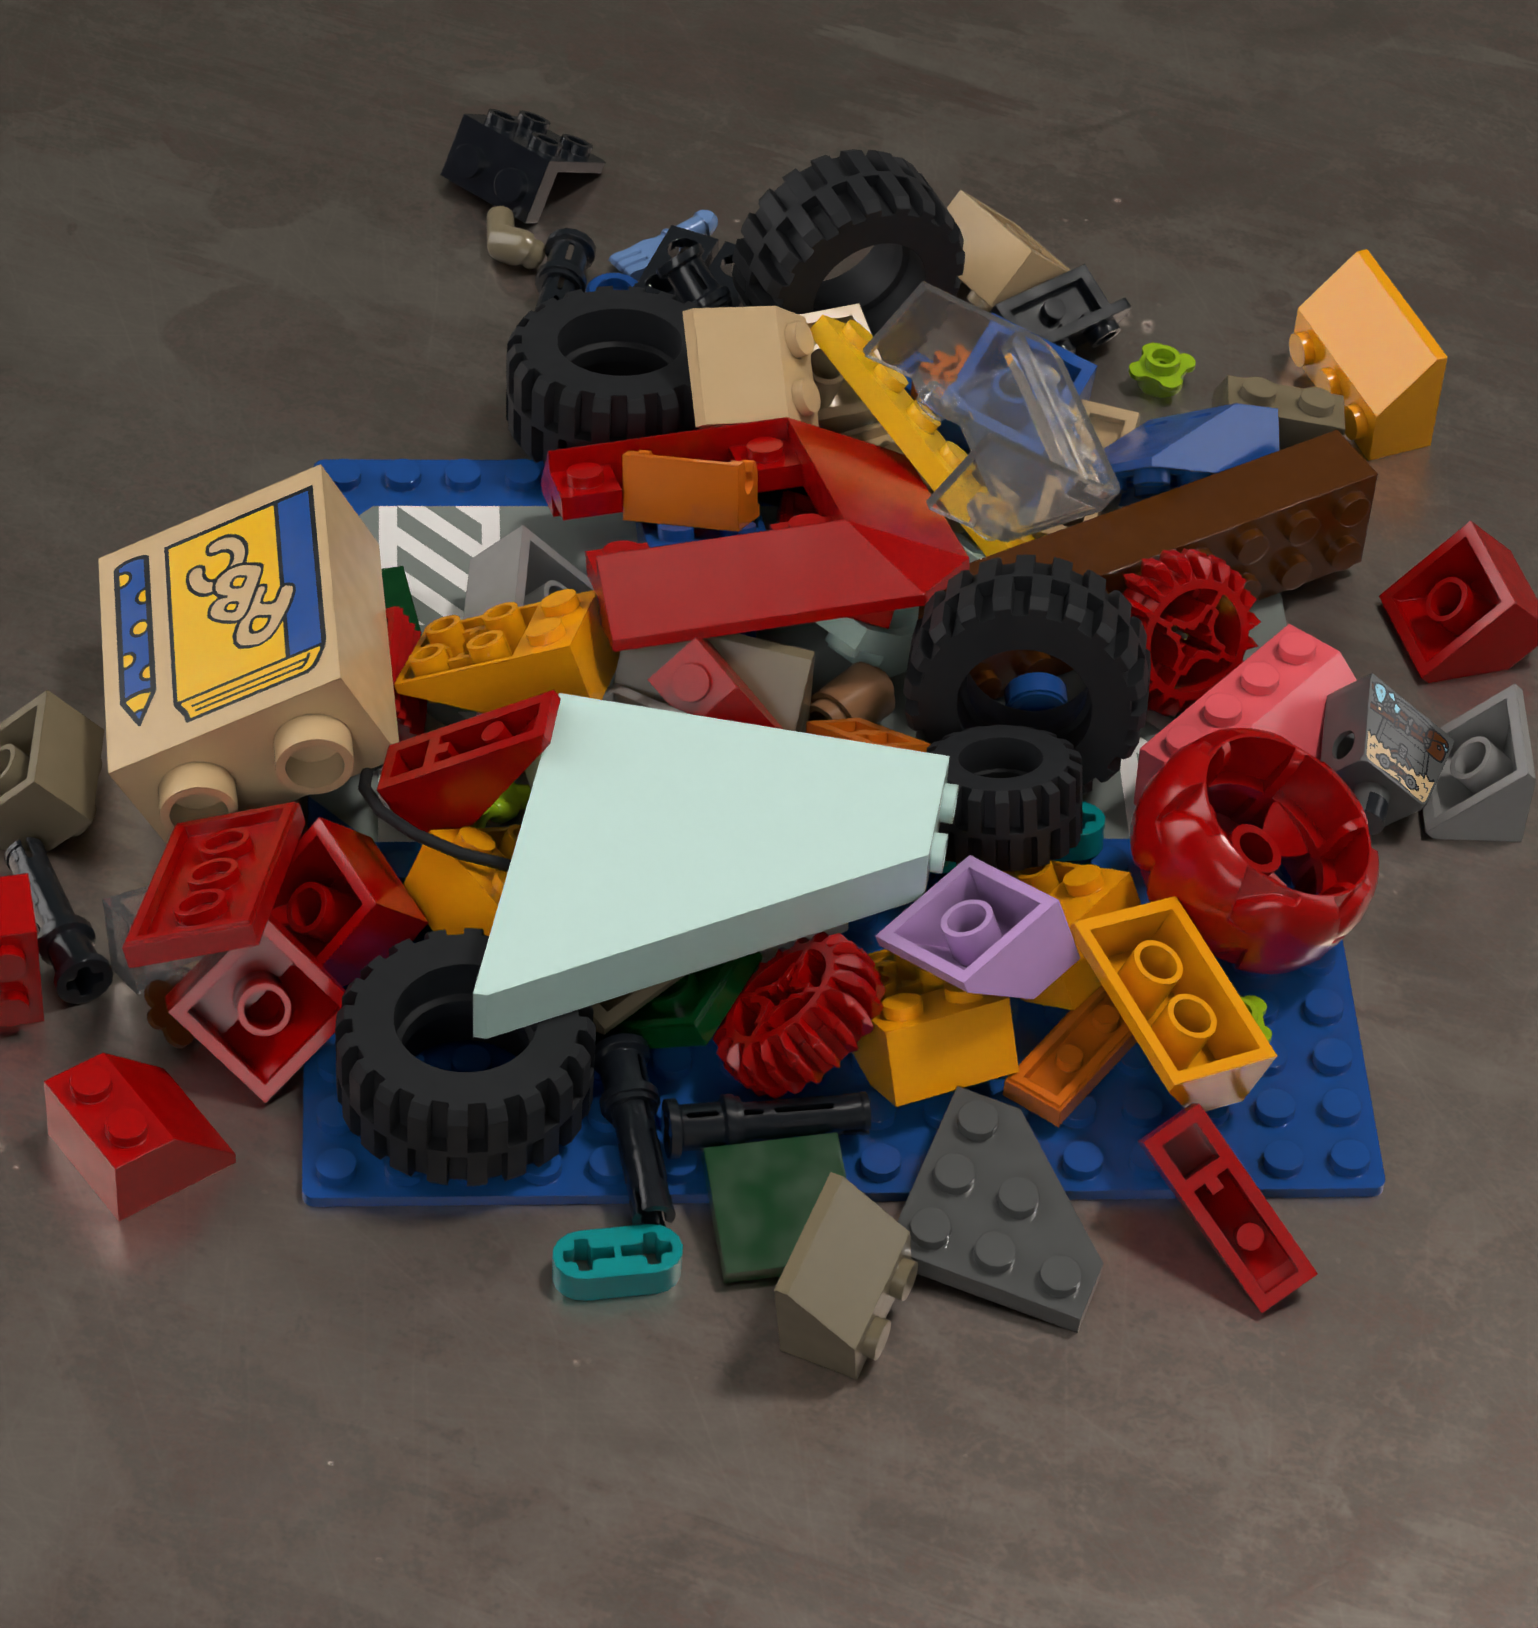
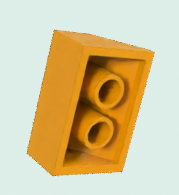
M1368 249L1357 251L1298 307L1294 333L1289 338V351L1295 365L1303 368L1315 387L1325 389L1331 394L1344 396V433L1350 440L1355 441L1365 457L1370 461L1431 446L1448 357Z
M1173 896L1073 922L1069 928L1074 941L1168 1092L1184 1108L1191 1103H1200L1205 1112L1243 1101L1277 1058V1054L1178 898Z

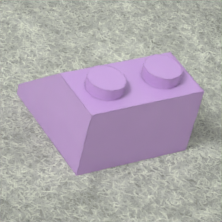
M971 855L966 857L875 935L879 946L963 991L975 994L1035 999L1081 959L1058 899Z

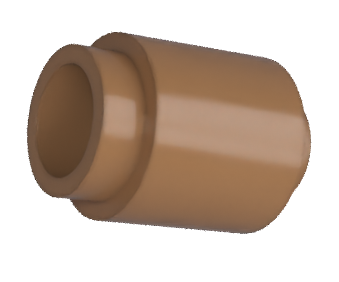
M856 662L812 695L809 721L862 718L878 724L894 711L895 696L893 683L882 669L864 662Z

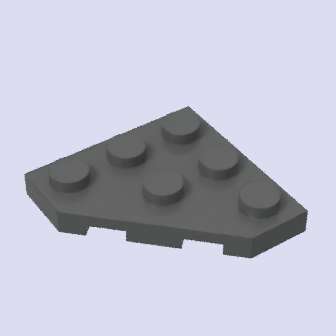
M957 1086L897 1221L910 1232L911 1259L918 1262L917 1274L1078 1333L1101 1278L1103 1262L1022 1110Z

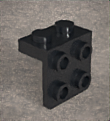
M489 109L487 115H463L440 175L494 206L509 208L512 210L514 217L524 223H538L558 172L602 173L606 162L591 153L593 145L570 134L559 136L550 131V121L540 115L520 110L518 116H512L497 109Z

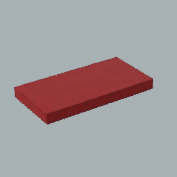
M289 802L177 823L122 947L129 969L258 946L306 823L300 803Z

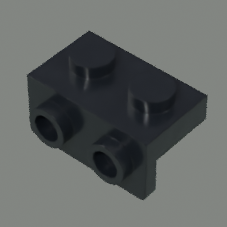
M1083 264L995 304L987 315L989 317L991 313H994L1075 353L1077 351L1076 347L1089 342L1092 348H1095L1114 338L1121 331L1118 323L1132 307L1126 297L1110 304L1087 266Z

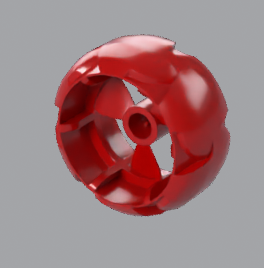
M1223 728L1181 747L1143 789L1130 825L1131 853L1135 865L1141 870L1147 887L1149 901L1154 902L1176 896L1213 955L1224 961L1234 963L1235 969L1259 974H1282L1297 970L1321 959L1361 921L1373 898L1379 878L1378 851L1371 846L1368 820L1362 805L1349 786L1325 762L1319 761L1306 751L1293 745L1284 737L1260 729ZM1215 812L1229 817L1239 826L1228 835L1219 826ZM1281 863L1291 877L1293 889L1288 888L1274 873Z

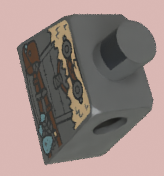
M1373 673L1329 694L1325 707L1321 761L1328 764L1344 780L1359 800L1368 820L1369 834H1378L1383 830V827L1421 810L1428 803L1452 750L1454 739Z

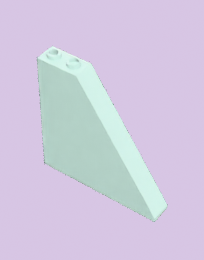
M559 693L558 696L561 700L551 743L542 752L474 987L473 1037L488 1039L916 901L926 893L930 872L942 874L944 868L948 834L939 833L940 822L953 824L959 785L947 783L950 756Z

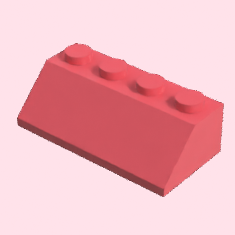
M1288 624L1140 748L1134 805L1137 806L1145 786L1174 753L1181 747L1223 728H1253L1275 733L1321 761L1327 696L1357 681L1341 652L1295 626ZM1215 812L1219 826L1228 835L1239 826L1229 817Z

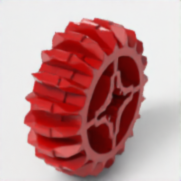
M1184 548L1181 553L1176 550H1162L1159 561L1154 558H1141L1140 576L1135 573L1123 574L1127 586L1123 595L1132 605L1131 617L1139 618L1147 634L1146 649L1151 654L1147 711L1152 709L1161 715H1171L1174 717L1178 712L1183 713L1243 663L1246 650L1259 647L1254 639L1249 636V631L1261 623L1255 614L1249 611L1257 599L1249 590L1244 589L1246 579L1239 572L1230 569L1231 566L1227 565L1225 560L1214 555L1207 556V554L1196 549L1188 550ZM1173 625L1178 627V630L1187 634V639L1181 638V635L1172 631L1171 627Z
M823 931L815 934L810 940L806 937L797 939L789 949L784 947L778 948L775 957L766 963L759 962V969L751 976L719 1025L720 1028L715 1033L713 1041L718 1046L716 1054L724 1062V1068L736 1081H739L746 1089L750 1088L758 1097L768 1094L776 1099L783 1096L787 1091L795 1095L801 1092L806 1083L810 1081L816 1084L820 1083L827 1071L833 1067L840 1068L841 1060L848 1053L858 1051V1041L862 1036L872 1032L874 1027L871 1020L880 1015L884 1008L880 1000L883 998L886 988L881 982L882 975L875 968V962L863 948L859 949L853 941H848L841 933L829 936Z

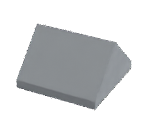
M1513 684L1440 727L1454 739V744L1428 803L1423 807L1425 831L1433 839L1522 842L1536 776L1523 690L1518 685Z

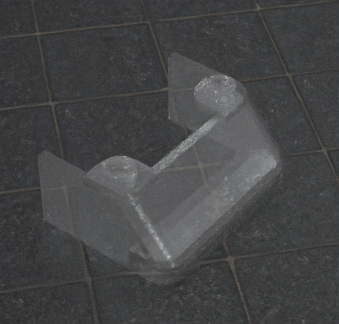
M922 281L863 348L865 357L910 377L918 393L916 400L921 409L937 421L947 419L960 425L971 450L966 458L927 499L926 503L929 510L972 528L985 540L995 541L997 539L1003 542H1011L1101 512L1120 493V484L1062 358L1046 341L1037 335Z

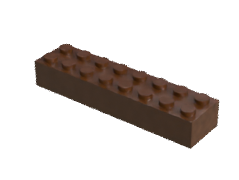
M1334 430L970 563L969 571L974 576L979 572L980 562L997 557L1001 558L1003 565L1015 563L1016 555H1036V562L1052 564L1054 557L1073 562L1072 571L1084 575L1086 570H1092L1106 579L1105 591L1108 594L1114 590L1120 591L1123 594L1127 588L1123 574L1135 573L1140 576L1141 558H1154L1159 561L1162 550H1176L1181 553L1184 548L1188 550L1196 549L1207 554V556L1214 555L1225 560L1226 564L1231 566L1230 569L1239 572L1246 579L1244 589L1249 590L1257 599L1256 601H1259L1285 590L1296 589L1304 583L1330 573L1344 571L1362 561L1378 473L1338 430ZM919 606L918 619L923 618L925 606ZM1174 625L1171 627L1172 631H1179L1178 627ZM1011 650L990 656L976 665L969 673L977 686L995 700L1003 697L1007 684L1020 675L1043 672L1059 676L1074 669L1062 660L1043 652Z

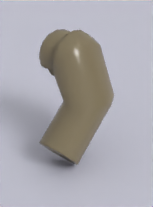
M504 206L492 207L486 214L487 249L489 254L498 262L516 266L522 264L527 269L537 268L545 258V244L538 239H534V234L530 231L514 227V214L512 210Z

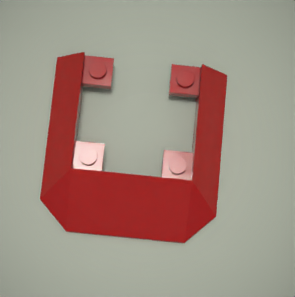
M789 417L550 450L547 453L541 479L542 493L553 517L561 516L563 521L623 512L622 455L627 451L639 450L652 451L653 455L721 462L754 460L758 473V493L803 486L818 514H799L790 518L788 522L770 524V530L651 548L647 542L636 543L620 540L608 543L603 549L585 551L587 575L599 600L601 625L613 652L690 641L695 637L704 639L925 606L935 592L947 588L949 579L963 570L970 569L969 556L915 467L905 454Z

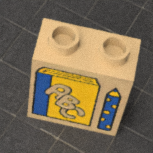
M321 464L98 558L108 774L166 844L177 823L289 803L309 794H324L336 790L344 785L350 777L360 774L362 769H372L384 764L388 746L399 742L379 543Z

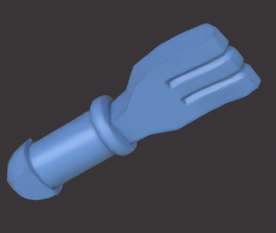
M699 210L694 213L693 217L680 223L677 227L711 236L718 227V218L710 210ZM663 229L659 236L642 240L623 251L614 253L609 257L608 261L621 273L640 280L669 229Z

